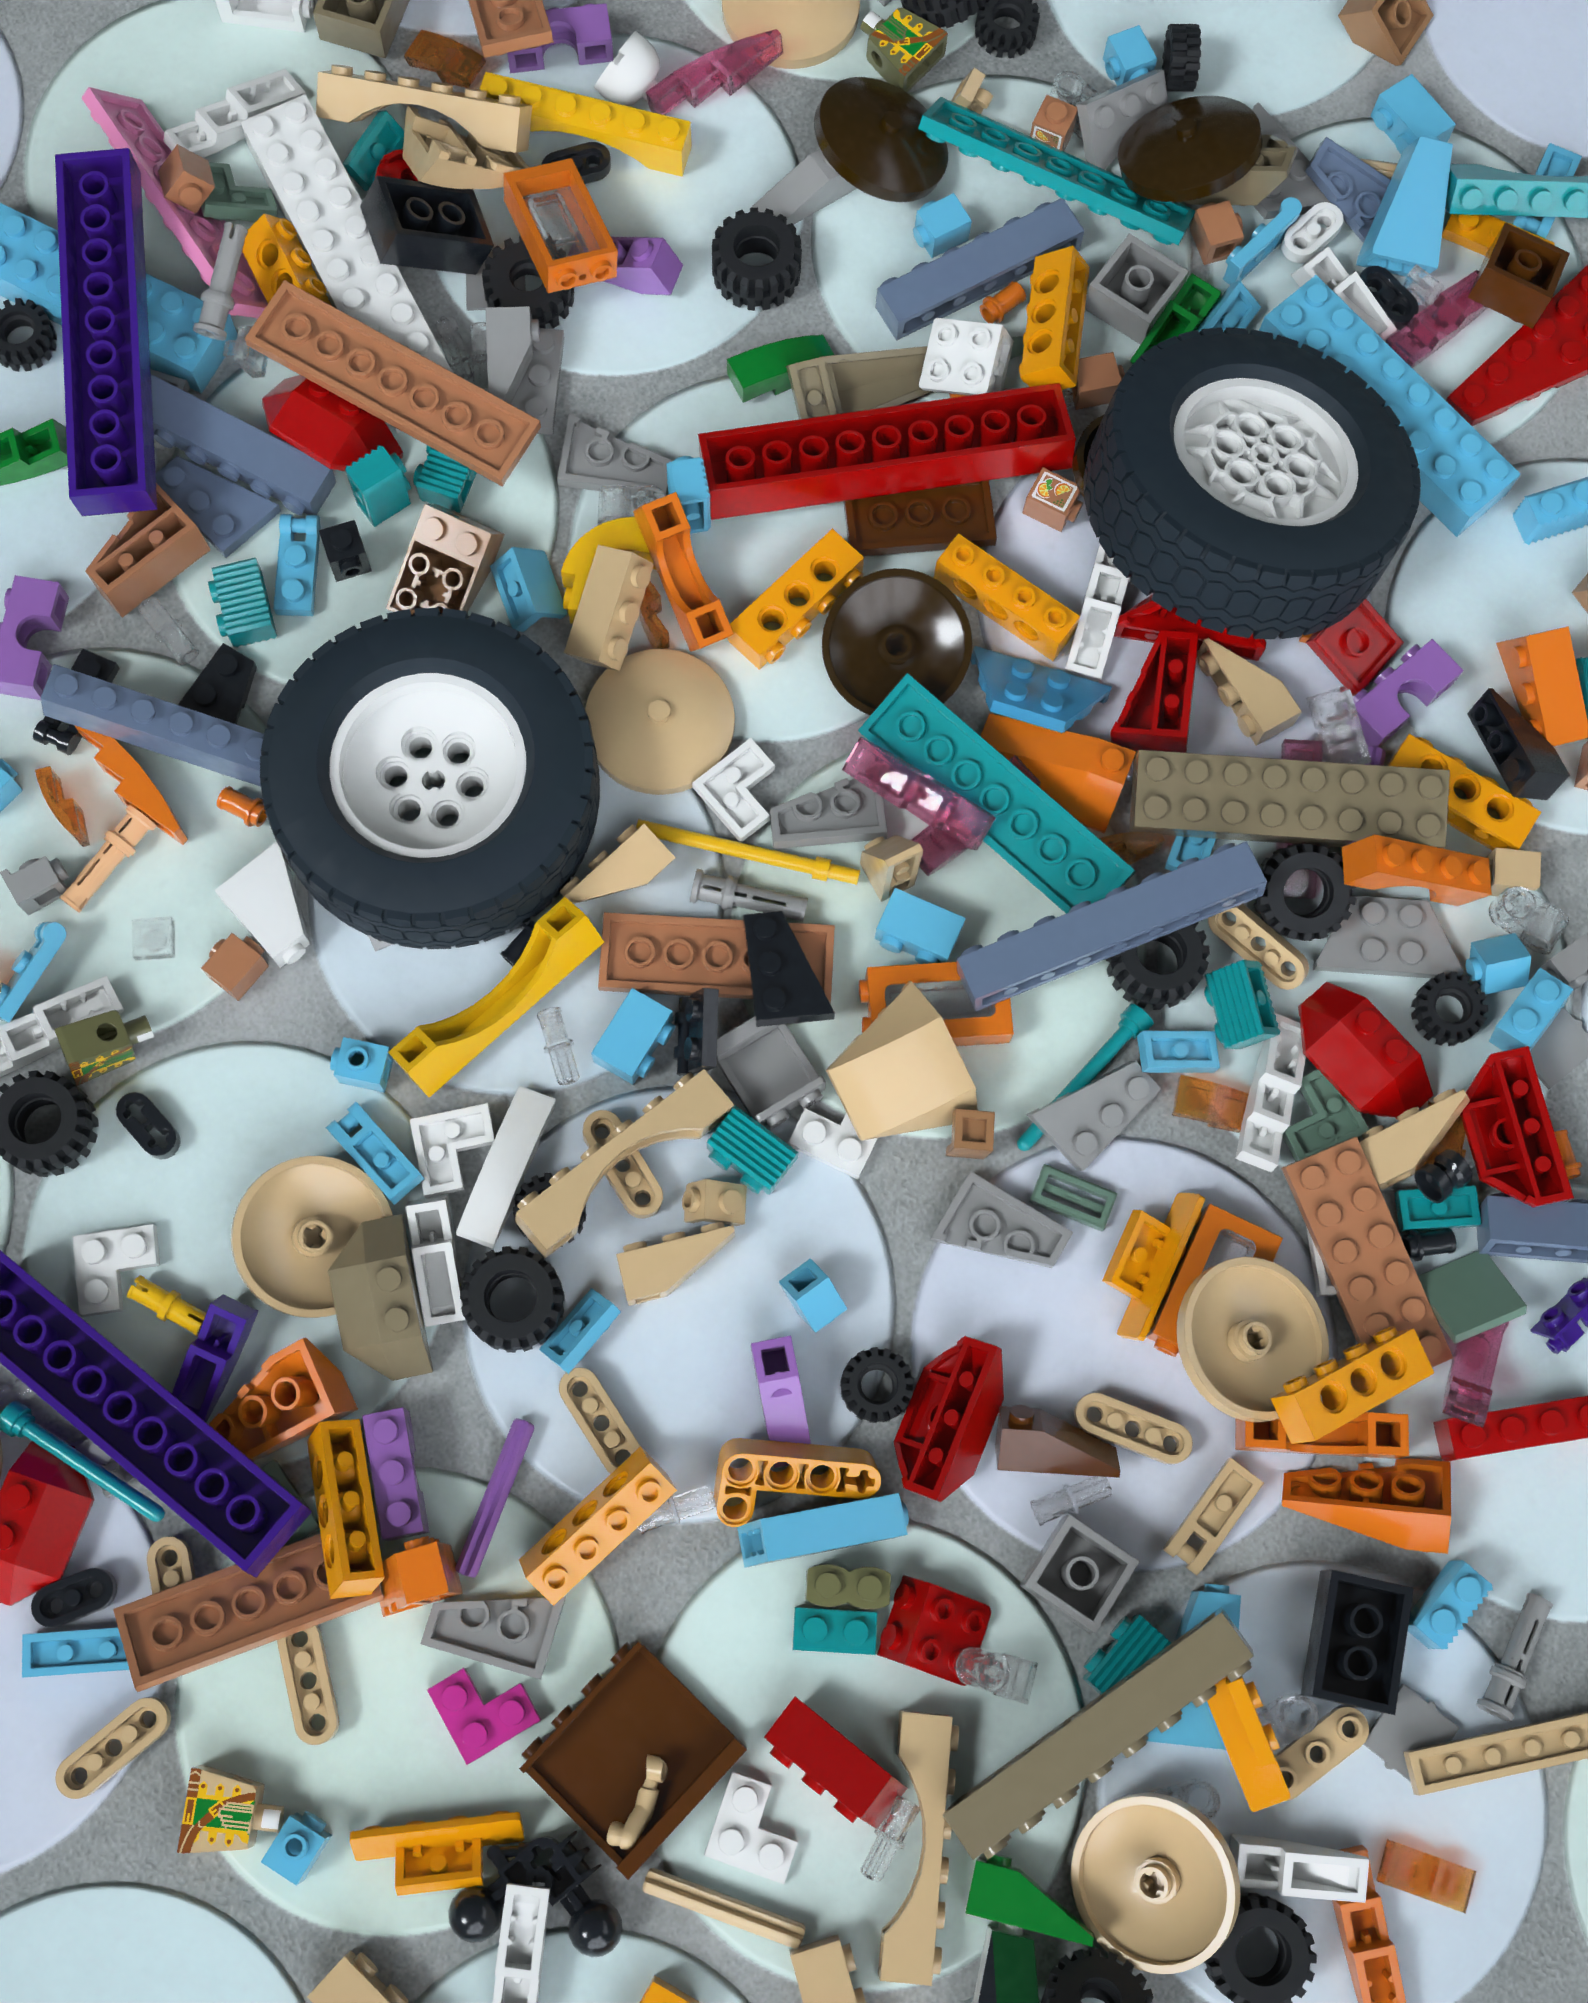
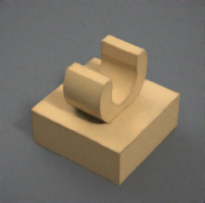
M974 67L961 81L951 101L981 114L984 108H988L993 98L989 91L979 88L986 75Z

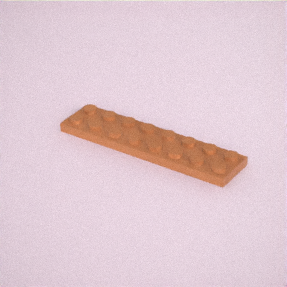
M285 280L244 338L247 346L502 487L541 428L540 420Z

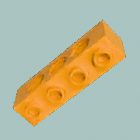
M264 213L248 229L242 252L267 303L270 302L285 280L331 305L326 295L327 290L318 279L311 265L312 261L307 252L304 251L293 224L285 218H278Z
M1074 245L1035 257L1033 273L1030 276V301L1026 308L1028 317L1026 332L1023 334V358L1019 365L1020 377L1029 387L1060 383L1061 389L1064 390L1075 387L1077 384L1090 267Z
M832 528L730 623L734 635L728 637V641L759 670L767 662L773 664L784 653L786 644L794 637L800 639L804 636L812 625L811 621L819 613L822 615L827 614L837 600V597L851 584L863 577L864 557ZM825 573L832 576L833 579L830 581H820L816 576ZM799 597L805 599L807 603L802 606H796L790 600ZM768 622H777L781 625V628L768 630L763 625Z
M959 533L936 562L933 578L940 581L952 593L1050 660L1054 661L1074 635L1080 619L1078 614Z
M1408 734L1387 765L1450 770L1447 824L1492 851L1495 848L1519 850L1541 814V811L1534 808L1528 799L1513 797L1511 793L1500 788V785L1494 779L1488 776H1480L1467 768L1462 760L1453 756H1446L1436 750L1430 741L1422 737H1414ZM1454 788L1464 791L1467 799L1459 798L1455 794ZM1487 808L1496 810L1500 819L1491 817Z
M1395 1326L1382 1329L1372 1335L1374 1342L1368 1345L1366 1342H1362L1343 1351L1345 1358L1339 1361L1335 1358L1314 1366V1375L1308 1378L1302 1375L1283 1384L1285 1391L1270 1399L1290 1443L1297 1444L1316 1441L1434 1374V1370L1415 1329L1397 1331Z
M360 1419L322 1421L318 1423L308 1438L307 1446L330 1599L371 1595L385 1577Z
M640 1446L519 1559L526 1579L554 1606L677 1491L668 1474Z

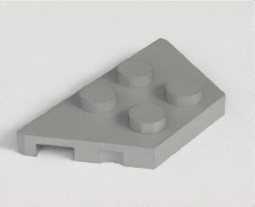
M1259 102L1255 104L1252 110L1259 119L1262 135H1274L1284 140L1288 145L1296 146ZM1297 146V154L1288 177L1257 206H1254L1264 219L1275 218L1279 214L1282 201L1288 197H1294L1301 202L1302 210L1300 215L1305 214L1318 203H1330L1305 172L1310 161Z
M1355 896L1356 903L1355 905L1351 904L1348 910L1352 913L1348 920H1342L1340 923L1342 927L1337 932L1331 931L1324 948L1313 964V970L1416 978H1434L1443 972L1445 976L1450 972H1457L1458 978L1464 974L1429 901Z

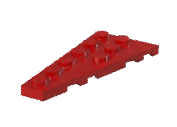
M1588 265L1551 299L1533 328L1523 325L1446 398L1445 401L1471 426L1507 411L1509 407L1524 400L1530 401L1537 398L1542 392L1553 387L1559 388L1588 375Z

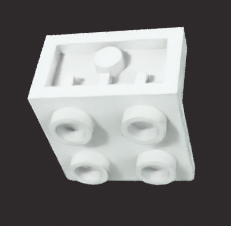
M935 318L919 387L924 391L968 396L1002 391L1014 340L1001 324Z

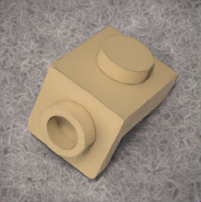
M710 1179L688 1183L682 1198V1207L685 1211L684 1221L686 1223L705 1221L712 1223L724 1222L726 1225L733 1226L744 1225L747 1186Z

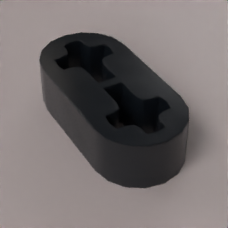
M137 1092L122 1096L116 1106V1116L139 1145L157 1159H168L175 1155L181 1144L180 1135L154 1103L145 1095ZM135 1103L140 1107L144 1104L141 1112L148 1120L142 1124L133 1116L128 1119L131 1114L130 1105ZM155 1128L162 1135L169 1133L166 1137L168 1145L163 1149L158 1145L152 1148L156 1141L149 1133L150 1130Z

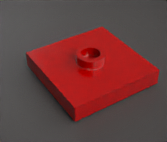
M1367 599L1346 618L1344 617L1334 625L1313 633L1306 641L1307 645L1352 696L1365 689L1404 644L1402 639Z

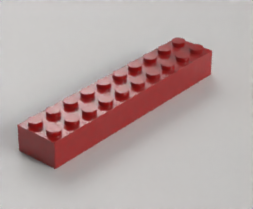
M1060 383L698 434L699 456L704 460L706 480H708L711 520L1040 473L1043 467L1050 471L1072 468L1076 442Z

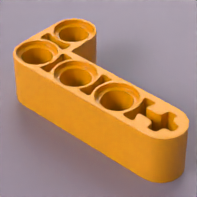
M734 1438L725 1442L719 1452L714 1500L720 1521L730 1527H740L752 1518L757 1490L866 1499L873 1496L879 1490L881 1476L873 1456L863 1449ZM737 1458L749 1460L741 1468L730 1466V1463ZM777 1462L789 1463L787 1468L782 1471L775 1472L770 1470ZM819 1465L829 1467L821 1475L811 1474V1471ZM731 1497H740L743 1499L742 1502L736 1506H727L724 1504L727 1501V1499Z

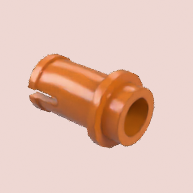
M1012 281L993 297H985L983 304L980 306V313L986 322L992 324L994 322L1000 323L1004 320L1006 313L1026 300V293L1018 282Z
M230 786L225 787L218 796L217 807L243 819L246 826L252 827L255 825L259 827L265 822L267 816L263 799H252Z
M1555 1131L1568 1180L1581 1176L1579 1168L1582 1167V1163L1576 1161L1568 1137V1131Z

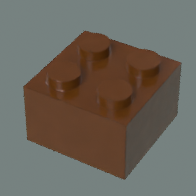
M1505 222L1486 253L1467 298L1503 314L1515 322L1533 328L1553 297L1570 253Z

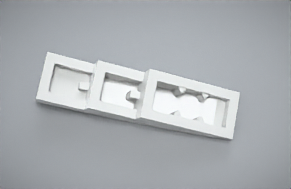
M286 69L227 88L225 100L196 109L194 121L165 130L163 141L171 151L178 144L205 158L245 138L241 121L305 95L306 92Z
M1100 544L1065 670L1098 679L1102 678L1129 578H1126L1112 563L1114 558L1109 559Z
M104 976L32 1007V1013L1 1025L0 1077L61 1048L54 1029L112 1010H118L119 1014L122 1013L124 1009L108 977Z
M1277 1013L1274 1014L1276 1015L1278 1029L1281 1032L1280 1035L1263 1042L1248 1095L1235 1159L1272 1172L1279 1163L1282 1136L1290 1126L1294 1094L1301 1088L1306 1058L1303 1054L1300 1022Z
M522 1086L518 1087L472 1190L456 1230L457 1236L492 1249L494 1248L515 1204L514 1198L516 1193H520V1187L524 1184V1177L539 1148L540 1137L555 1108V1098Z
M507 1883L492 2003H538L550 1888Z

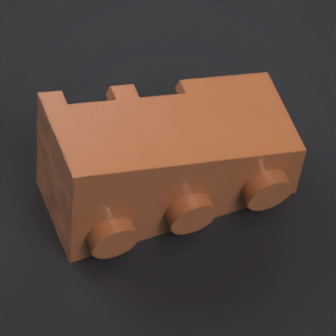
M157 483V510L129 512L127 514L129 521L117 536L112 534L85 570L100 594L122 618L211 550L197 525Z

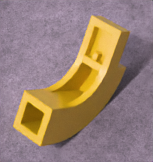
M635 517L618 518L594 527L585 533L567 554L561 569L563 587L566 588L563 609L568 610L570 624L574 622L598 545L633 552L654 564Z

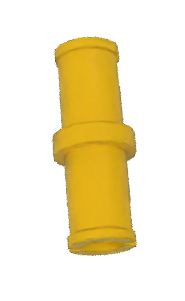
M139 1275L134 1280L137 1285L136 1287L131 1285L127 1298L133 1299L157 1313L156 1317L165 1322L169 1319L198 1337L207 1312L181 1299L179 1292L175 1290L169 1292L145 1279L142 1275Z

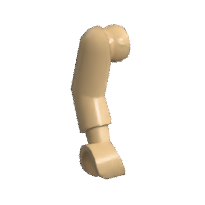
M647 1754L646 1780L638 1791L635 1807L625 1825L618 1821L611 1823L607 1833V1843L609 1845L620 1846V1849L624 1850L632 1848L651 1821L660 1791L657 1789L658 1782L663 1783L668 1772L666 1763L660 1757Z

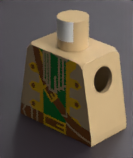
M199 1765L192 1767L177 1853L249 1849L255 1846L258 1830L280 1832L283 1825L285 1808L279 1805L262 1804L264 1794L263 1783L208 1766Z

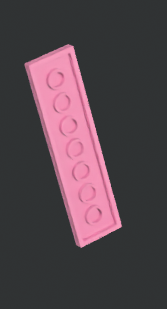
M88 87L82 96V100L91 111V117L101 126L109 138L110 145L114 149L130 148L141 172V186L145 191L146 198L155 205L163 217L165 226L174 233L182 245V251L193 261L199 270L201 279L210 286L226 221L204 217L201 207L197 213H194L164 198L158 170L172 151L163 141L164 131L141 99ZM242 252L231 293L235 304L233 310H229L228 314L258 319L268 303Z

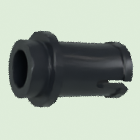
M533 920L528 925L523 923L521 926L523 930L500 953L512 967L520 958L531 937L536 923Z
M1451 1228L1419 1233L1417 1230H1410L1408 1235L1402 1236V1241L1408 1255L1414 1261H1421L1423 1256L1451 1254L1456 1251V1238Z

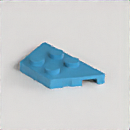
M974 646L971 655V664L977 665L979 669L978 682L981 690L986 693L985 700L990 712L1060 733L1072 727L1074 721L1082 720L1089 715L1092 706L1098 702L1102 704L1107 702L1112 686L1068 674L1063 670L1048 668L1026 659H1018L978 646Z

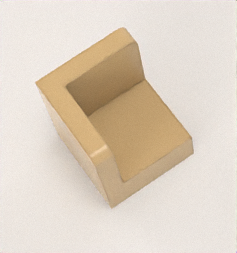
M1495 848L1486 857L1489 858L1492 892L1490 896L1498 897L1506 888L1535 891L1540 887L1541 852Z

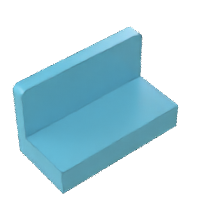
M511 547L490 565L513 629L524 632L542 617L562 619L567 615V610L563 609V599L544 551Z

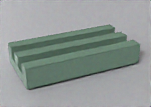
M1044 1164L1029 1202L1103 1231L1118 1193ZM1050 1177L1105 1199V1205L1103 1206L1046 1183V1180ZM1044 1191L1101 1214L1100 1218L1044 1197L1041 1193Z

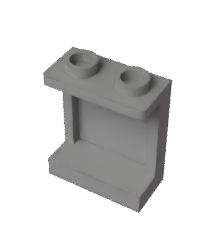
M754 1016L717 1039V1064L750 1117L764 1127L768 1125L770 1129L779 1126L790 1117L789 1111L799 1105L803 1109L808 1108L823 1097L821 1092L825 1090L826 1081L822 1076H818L786 1024L756 1027Z

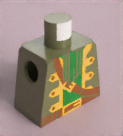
M897 8L886 20L871 11L861 23L860 29L869 36L866 54L868 62L886 82L906 92L945 56L948 33L905 8Z
M118 1010L105 1012L54 1029L76 1086L133 1062L136 1058L132 1045L154 1037L145 1015L123 1023Z

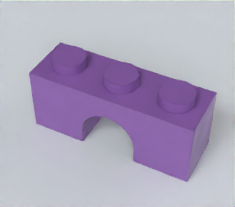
M585 4L577 7L550 8L545 10L554 43L507 53L510 73L545 70L543 59L545 51L550 46L560 43L570 45L575 49L579 65L611 62L614 59L607 4Z
M15 575L12 588L7 589L4 598L6 611L3 622H0V694L41 700L40 698L49 678L52 665L41 651L27 649V643L33 634L42 630L61 632L69 596L59 582Z
M1433 639L1422 648L1415 644L1400 659L1403 662L1402 665L1396 670L1391 666L1388 667L1375 679L1376 687L1370 692L1362 689L1348 702L1347 705L1351 709L1343 720L1368 746L1380 747L1402 728L1410 717L1400 705L1397 694H1412L1427 707L1451 687L1464 671Z
M402 1407L362 1415L382 1540L392 1541L430 1533L424 1496L419 1488L415 1471L414 1452H416L410 1411Z

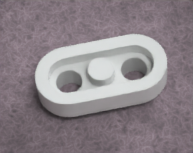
M1328 202L1318 203L1309 209L1286 231L1281 243L1284 256L1296 263L1309 261L1338 235L1343 224L1341 210L1336 205ZM1319 224H1324L1327 228H1322ZM1294 245H1300L1303 249L1297 248Z

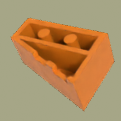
M1569 626L1496 643L1521 716L1552 746L1588 738V719Z
M425 1536L404 1543L405 1551L395 1553L382 1561L385 1578L379 1586L384 1598L383 1601H380L383 1617L463 1594L459 1574L455 1569L456 1562L452 1546L441 1543L439 1539Z

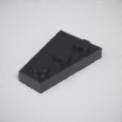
M223 643L178 705L237 725L241 709L245 707L257 669L255 662Z
M783 912L743 915L756 1027L834 1020L835 1012Z

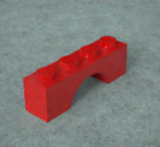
M1588 1396L1433 1422L1441 1461L1449 1462L1588 1439Z

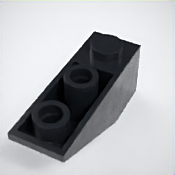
M1488 688L1467 713L1513 797L1548 800L1570 776L1555 748L1493 688Z

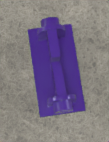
M1583 1278L1581 1281L1574 1283L1568 1289L1567 1294L1554 1307L1546 1310L1541 1315L1540 1321L1530 1329L1534 1334L1549 1338L1546 1345L1555 1354H1559L1561 1351L1567 1352L1584 1334V1331L1577 1323L1579 1320L1588 1327V1278Z

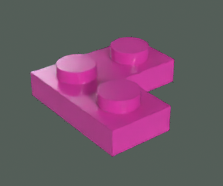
M462 1668L427 1689L466 1765L542 1720L522 1683L485 1704L466 1668Z

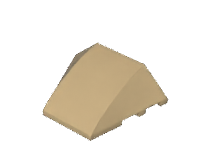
M410 105L407 106L403 159L418 181L454 189H494L504 187V173L529 168L518 153L482 147L470 132L467 137L458 134L450 122L441 118L439 122L421 117L418 113L419 109Z
M909 981L901 989L902 992L890 1005L884 1007L875 1021L861 1035H858L826 1069L860 1140L952 1125L953 1111L955 1109L978 1111L976 1087L942 1016L912 981Z

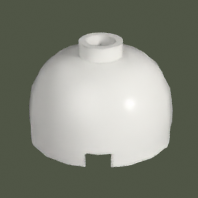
M634 31L620 48L615 59L606 67L595 84L594 89L608 101L624 106L634 105L642 97L648 101L660 85L655 80L660 70V59L655 48L645 37Z

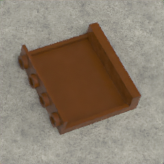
M640 1641L634 1647L626 1642L610 1659L615 1667L605 1678L597 1673L580 1691L586 1698L575 1710L568 1704L551 1722L556 1730L545 1742L538 1736L521 1754L526 1762L519 1768L523 1773L526 1772L617 1864L616 1868L627 1880L633 1876L747 1751V1747ZM647 1754L660 1757L666 1763L668 1772L664 1782H658L657 1789L660 1791L651 1821L632 1848L624 1850L620 1849V1846L609 1845L607 1843V1833L611 1823L618 1821L625 1825L635 1807L638 1791L646 1780Z

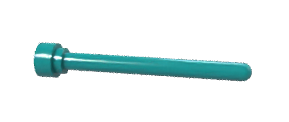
M1131 1003L1120 1015L1121 1021L1118 1023V1030L1051 1103L1056 1101L1057 1098L1091 1083L1130 1038L1136 1039L1139 1033L1143 1030H1149L1154 1025L1152 1018L1142 1008ZM1032 1123L1017 1140V1147L1021 1151L1030 1150L1042 1137V1131Z
M15 1400L1 1412L0 1430L8 1436L27 1437L151 1521L159 1522L164 1518L165 1510L162 1506L35 1423L36 1418L32 1415V1410L21 1402Z

